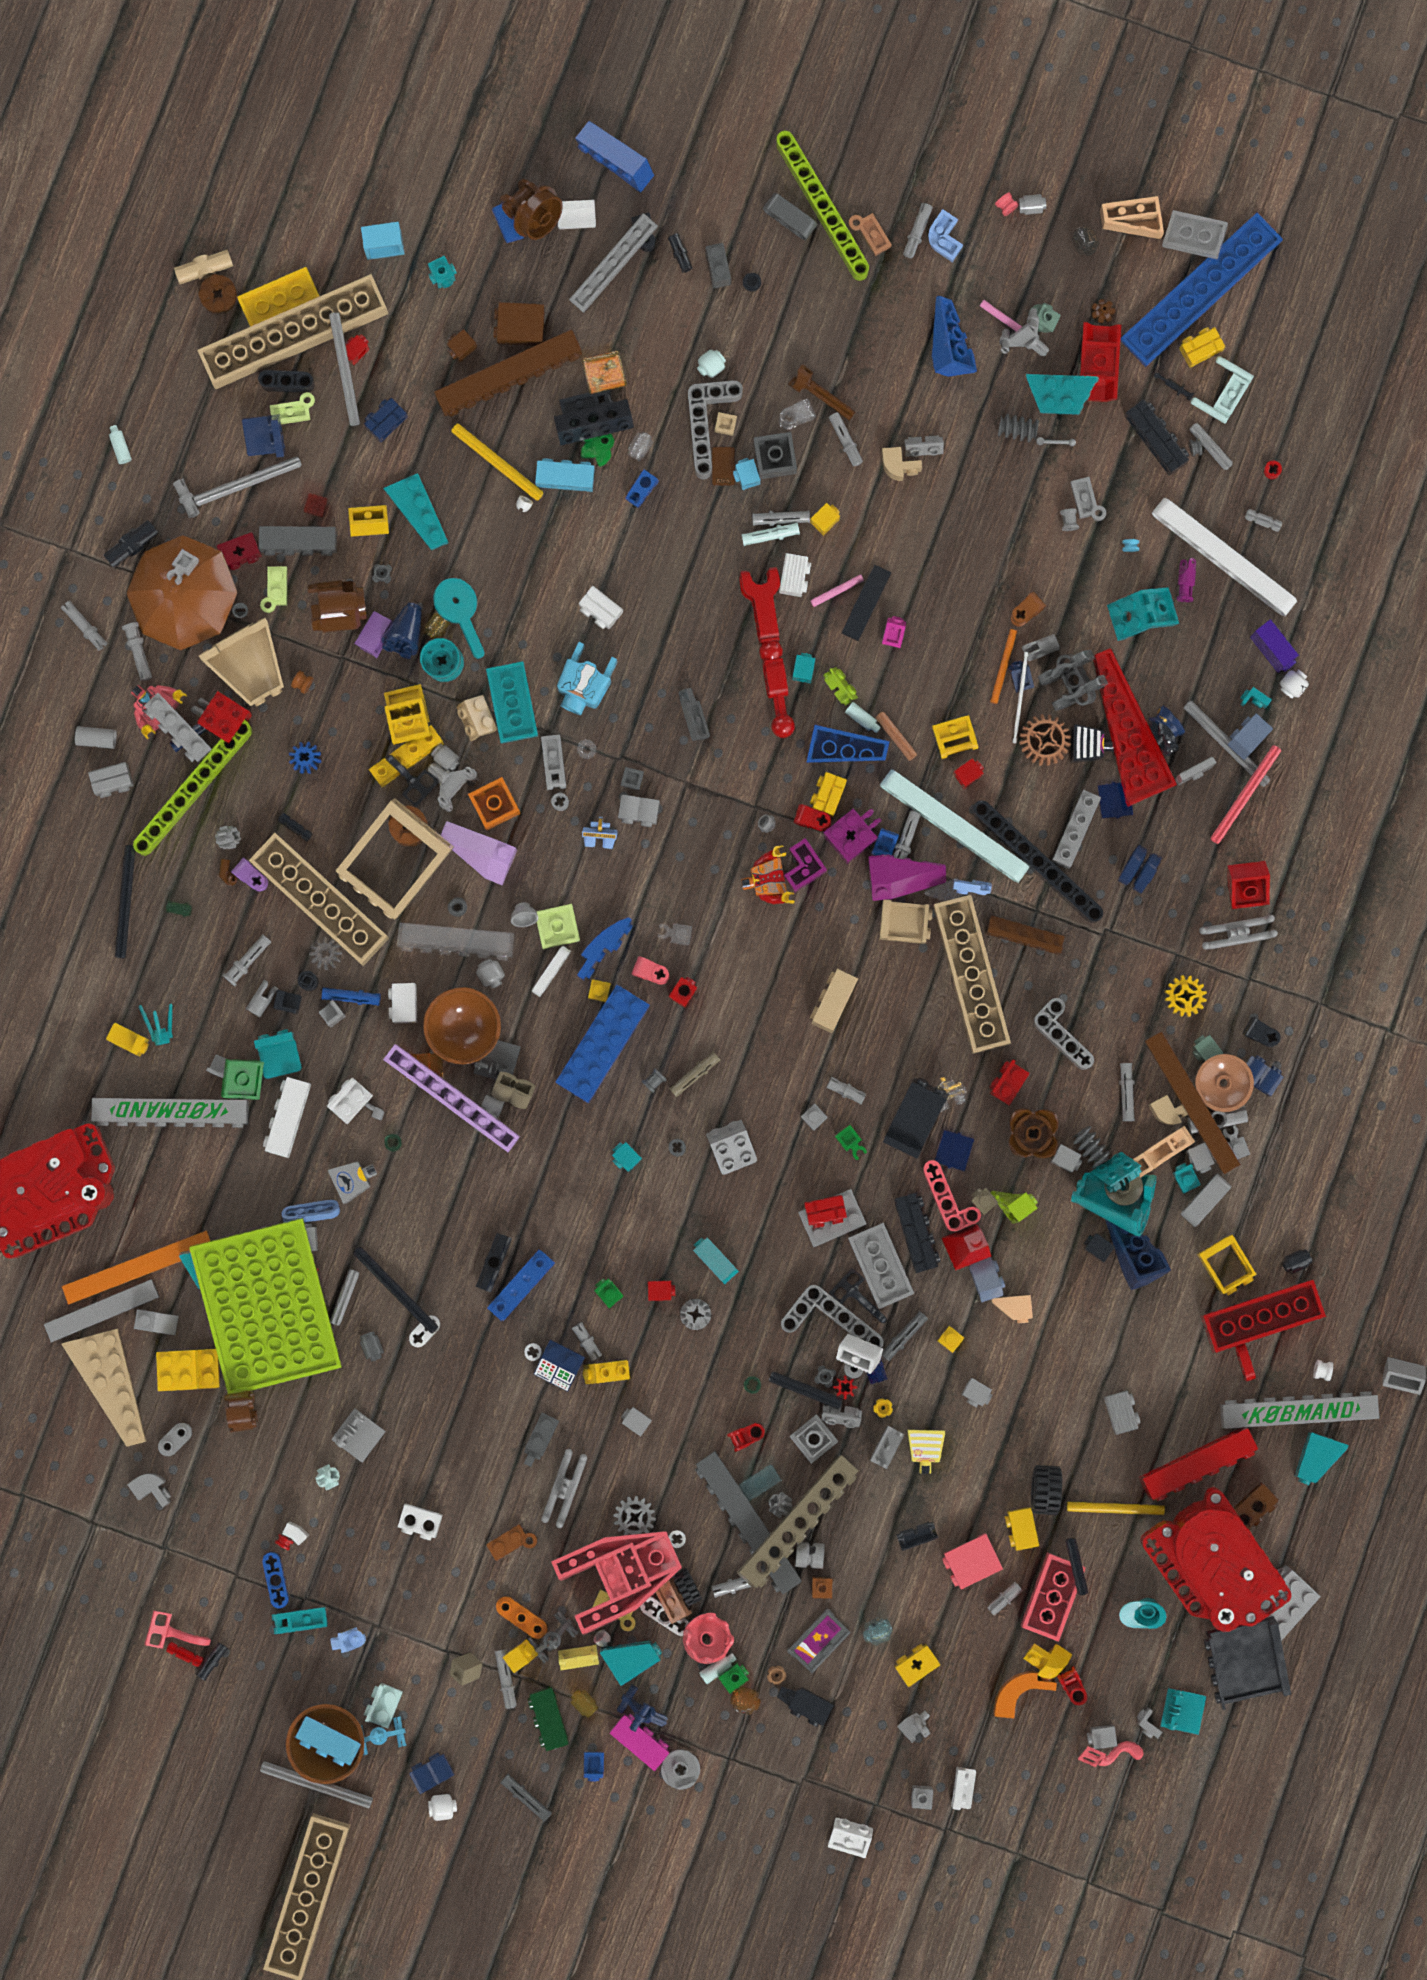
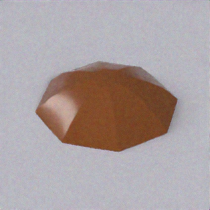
M184 535L143 552L127 590V596L141 633L179 650L186 649L221 634L238 593L223 553ZM183 549L197 557L199 562L189 576L183 574L182 582L177 585L175 583L177 576H173L171 580H168L167 573L175 569L172 563Z

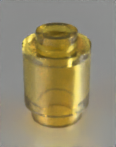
M438 612L434 613L424 627L425 633L432 639L440 638L450 625V622L442 618Z
M577 1689L570 1696L573 1699L570 1703L582 1716L585 1715L589 1718L599 1708L596 1705L597 1702L585 1689L582 1691Z

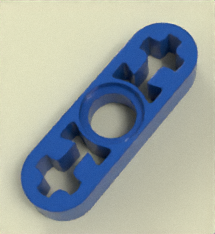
M269 1552L263 1557L262 1562L270 1601L275 1608H283L289 1602V1595L281 1557L276 1552ZM272 1555L274 1559H277V1562L274 1563V1568L279 1567V1571H273L269 1574L268 1570H272V1566L270 1563L267 1564V1560ZM276 1574L281 1577V1583L278 1586L271 1584L270 1578L272 1575ZM283 1587V1590H280V1596L285 1597L282 1605L279 1602H275V1598L278 1595L277 1591L273 1593L272 1589Z

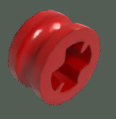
M1269 461L1264 467V474L1268 479H1276L1282 471V466L1277 461ZM1269 466H1272V468L1273 466H1275L1277 468L1275 471L1276 474H1274V472L1272 474L1269 472Z
M279 1533V1539L274 1542L289 1551V1546L294 1541Z

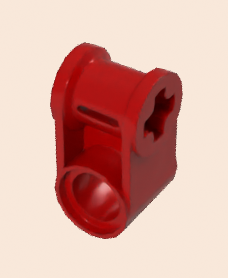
M799 804L793 823L818 831H826L831 826V819L826 812ZM823 817L825 818L827 824L823 823V825L820 826L818 820H822Z
M756 1422L728 1433L727 1436L731 1438L735 1447L734 1452L761 1440L765 1435V1428L762 1424ZM759 1427L762 1434L759 1437H754L751 1434V1428Z
M1072 1666L1071 1670L1057 1676L1069 1700L1075 1705H1083L1087 1700V1693L1075 1667ZM1081 1691L1083 1693L1082 1700L1074 1701L1073 1693Z

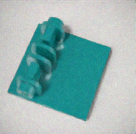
M1120 1152L1091 1171V1174L1108 1185L1106 1189L1109 1193H1115L1122 1186L1126 1185L1125 1181L1130 1183V1181L1139 1177L1142 1172L1140 1167L1142 1166L1123 1152Z
M1168 1688L1160 1727L1199 1735L1206 1696Z

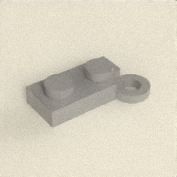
M1090 477L1071 481L1070 484L1079 518L1092 516L1095 521L1103 520L1106 516V510L1103 506H1097ZM1100 510L1102 516H1096L1095 511Z

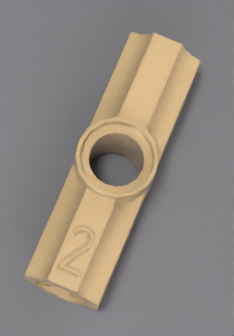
M224 250L210 256H198L193 259V262L175 267L174 270L179 284H184L198 278L207 279L215 274V272L233 267V263L228 250Z

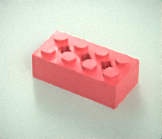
M1047 1552L1020 1625L1022 1628L1058 1642L1077 1594L1069 1560ZM1059 1573H1062L1064 1581H1060V1583H1057L1055 1577L1056 1575H1059ZM1055 1592V1595L1058 1597L1051 1602L1048 1596L1050 1593ZM1049 1610L1050 1618L1043 1620L1042 1613Z

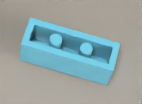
M544 458L542 461H537L535 483L540 488L593 492L595 467L590 462L572 464V461L561 460L560 463Z
M307 1716L295 1737L301 1740L300 1745L308 1749L311 1746L316 1748V1753L325 1758L327 1755L334 1757L333 1762L344 1766L345 1763L351 1765L361 1746L357 1741Z

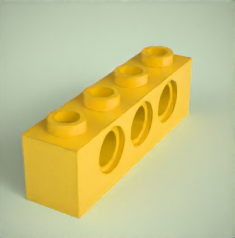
M430 725L431 736L408 741L389 755L396 758L408 770L433 752L439 744L443 745L444 743L432 725ZM385 758L369 769L381 787H384L401 775Z

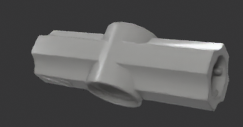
M1245 1106L1230 1112L1215 1111L1210 1113L1212 1117L1215 1114L1222 1117V1123L1218 1125L1219 1128L1248 1122ZM1187 1117L1190 1133H1197L1198 1131L1192 1121Z

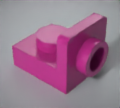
M896 616L888 618L882 644L901 648L906 621Z

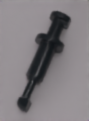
M1158 372L1153 375L1156 379L1160 378L1163 380L1165 385L1176 391L1177 396L1183 394L1188 401H1191L1195 393L1185 390L1186 385L1183 384L1181 386L1170 378H1164Z

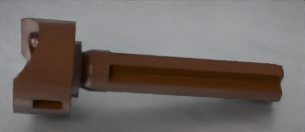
M802 364L797 370L798 376L793 377L788 385L799 393L802 389L806 388L850 421L855 411L811 380L814 372Z

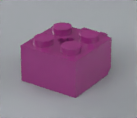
M852 809L823 833V836L846 864H849L877 840V836L872 832V829L881 823L882 820L880 818L875 819L869 826L864 822V820L873 815V809H870L861 817ZM848 832L854 834V840L846 839Z

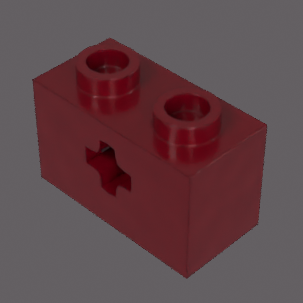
M252 532L216 545L217 549L223 553L230 571L239 569L242 564L247 562L248 564L255 563L259 560L258 558L262 557ZM239 549L242 550V556L238 555Z

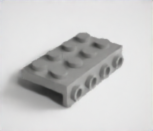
M1286 1565L1277 1571L1292 1593L1291 1600L1268 1616H1274L1278 1622L1281 1641L1321 1597ZM1280 1590L1279 1594L1281 1597H1283L1284 1593L1282 1590ZM1263 1601L1261 1603V1608H1268L1270 1605V1601Z

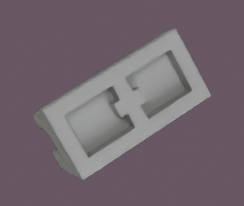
M887 1426L870 1461L887 1469L905 1434Z

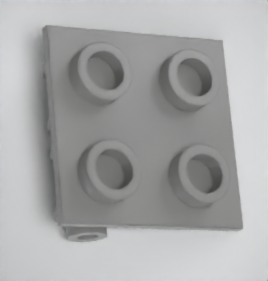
M354 1408L331 1440L363 1463L386 1431Z

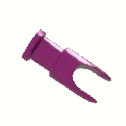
M1190 558L1188 564L1185 559L1180 561L1178 574L1179 596L1177 597L1179 602H1193L1192 590L1193 586H1195L1196 560L1194 558Z

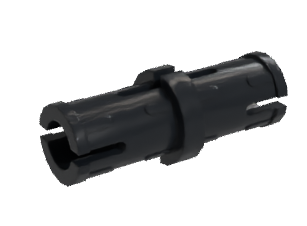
M676 233L669 236L668 240L674 251L673 256L677 259L682 273L691 271L693 267L687 256L688 251L684 248L679 234Z
M218 1642L210 1655H206L204 1658L205 1662L195 1674L206 1681L212 1670L218 1667V1662L228 1648Z

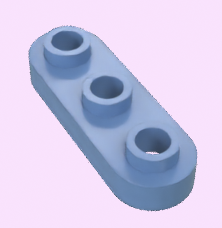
M325 1200L288 1206L283 1209L281 1214L284 1222L303 1218L305 1223L335 1218L339 1215L340 1208L337 1201Z

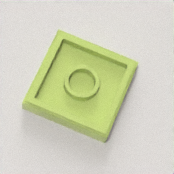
M572 904L536 911L543 950L580 942Z

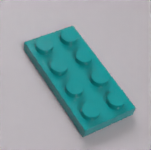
M524 662L487 668V677L501 744L538 737Z

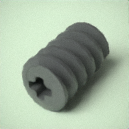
M1006 414L1004 418L1001 415L998 437L1005 432V438H1008L1011 433L1013 440L1020 435V441H1023L1026 436L1028 443H1030L1032 438L1036 440L1039 420L1036 419L1034 424H1032L1031 418H1028L1025 423L1022 416L1017 421L1016 415L1011 420L1009 414Z
M1087 1126L1073 1136L1076 1137L1073 1143L1074 1145L1081 1144L1078 1150L1085 1149L1082 1156H1090L1087 1163L1094 1162L1092 1169H1095L1109 1159L1107 1156L1110 1151L1103 1152L1105 1144L1098 1145L1101 1139H1093L1096 1132L1089 1133L1092 1127Z

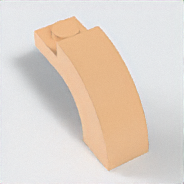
M1185 1126L1171 1133L1133 1159L1142 1166L1140 1167L1142 1171L1140 1178L1195 1142Z

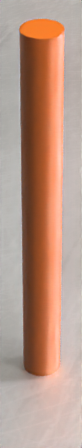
M1013 629L1009 631L990 700L994 704L998 703L1017 631Z

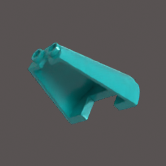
M1084 1173L1082 1180L1077 1182L1076 1191L1072 1193L1071 1202L1140 1237L1144 1232L1150 1215V1205L1154 1198L1157 1176H1142L1143 1190L1139 1199L1130 1205H1118L1108 1198L1104 1182L1091 1173ZM1122 1186V1188H1120V1190L1124 1191V1190H1125V1186Z

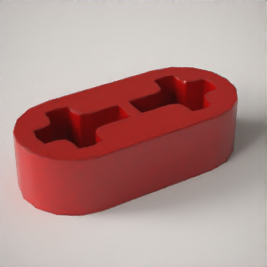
M1246 1345L1235 1346L1245 1381L1256 1379Z

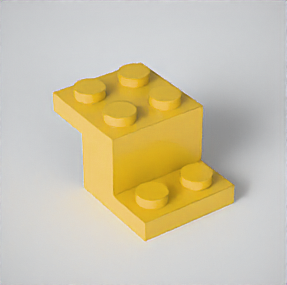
M421 684L384 693L387 705L384 707L393 744L431 736L428 725L430 720Z
M216 1349L156 1352L158 1391L220 1388L219 1358Z

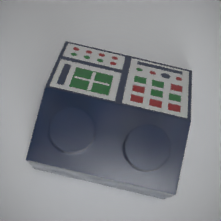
M550 1340L534 1375L568 1392L585 1357Z

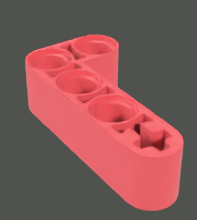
M934 1160L925 1163L923 1174L947 1230L955 1232L979 1222L981 1213L976 1207L958 1210L940 1164ZM929 1164L932 1167L936 1166L937 1169L934 1173L936 1176L940 1174L941 1178L930 1181V1178H933V1174L927 1172ZM936 1182L943 1183V1192L935 1191L934 1184ZM943 1200L951 1202L950 1210L946 1211L942 1208L941 1203ZM969 1210H973L977 1214V1218L974 1221L967 1219L966 1215ZM952 1217L957 1218L959 1221V1226L955 1229L949 1226V1220Z

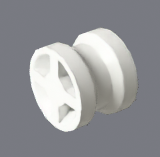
M1317 1359L1313 1377L1316 1379L1324 1378V1380L1330 1381L1333 1372V1362L1323 1363L1322 1360Z

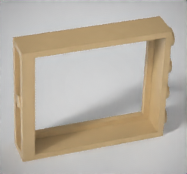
M394 798L344 859L336 872L341 880L351 883L357 893L367 896L368 901L372 905L383 909V913L388 918L396 919L452 851L454 846ZM389 815L438 853L395 908L347 870Z

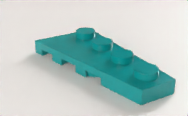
M418 473L383 488L430 550L448 544V540Z

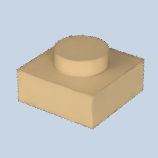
M718 412L715 432L733 436L737 416Z

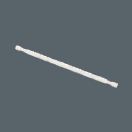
M1028 652L1024 653L1013 743L1017 742L1016 737L1019 727Z

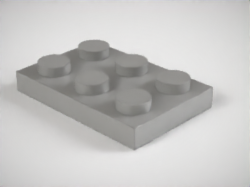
M1173 210L1163 240V247L1218 259L1228 222Z
M851 1189L838 1194L843 1196L847 1218L843 1219V1223L832 1225V1221L824 1223V1227L814 1229L813 1225H808L805 1209L798 1212L813 1248L866 1225Z

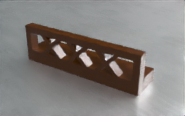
M992 915L986 931V935L1056 955L1062 953V945L1065 938L1062 935Z

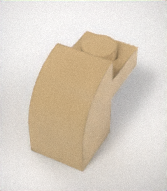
M901 447L882 448L883 469L890 478L903 481L904 473H907L908 476H913L921 472V460L902 461Z
M1168 1095L1149 1104L1155 1118L1165 1125L1179 1124L1182 1121L1178 1115L1181 1114L1182 1117L1187 1115L1182 1105L1174 1108Z

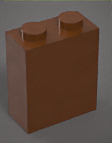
M499 302V307L495 308V320H498V325L494 327V338H497V343L536 346L543 343L544 304Z

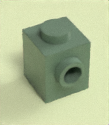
M1202 1035L1194 1041L1196 1045L1192 1047L1194 1050L1192 1053L1199 1062L1202 1060L1204 1063L1215 1055L1223 1054V1051L1210 1035L1206 1037Z

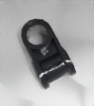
M1254 1017L1250 1018L1242 1033L1249 1039L1259 1042L1266 1047H1274L1281 1040V1035L1277 1030ZM1271 1034H1274V1039H1276V1042L1272 1041L1271 1043H1269V1038L1267 1037V1035L1270 1036Z

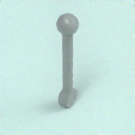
M1039 437L1036 443L1038 445L1049 443L1074 446L1076 441L1075 439L1044 440L1042 437Z

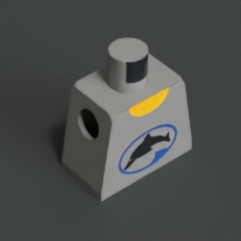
M360 1162L328 1170L343 1204H347L370 1188L368 1179L377 1175L373 1164L362 1168Z

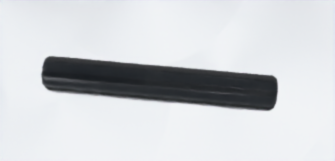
M772 1372L769 1382L836 1409L841 1407L843 1399L777 1372Z

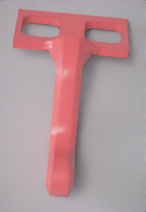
M153 1611L144 1645L163 1649L165 1638L175 1637L202 1646L210 1645L211 1640L208 1637L196 1636L172 1628L169 1625L172 1614ZM158 1614L167 1616L164 1626L155 1625ZM153 1633L161 1634V1640L158 1645L150 1644V1638Z
M1125 1741L1115 1746L1108 1756L1087 1746L1078 1757V1760L1094 1767L1097 1765L1108 1766L1115 1761L1121 1752H1128L1136 1760H1140L1144 1753L1138 1744ZM1089 1751L1099 1754L1100 1756H1096L1092 1753H1089ZM1083 1757L1089 1758V1759H1091V1760H1093V1761H1095V1762H1091V1761H1089V1760H1086V1759H1084Z

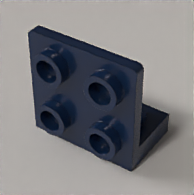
M280 414L242 419L248 456L276 453V457H284L286 450Z

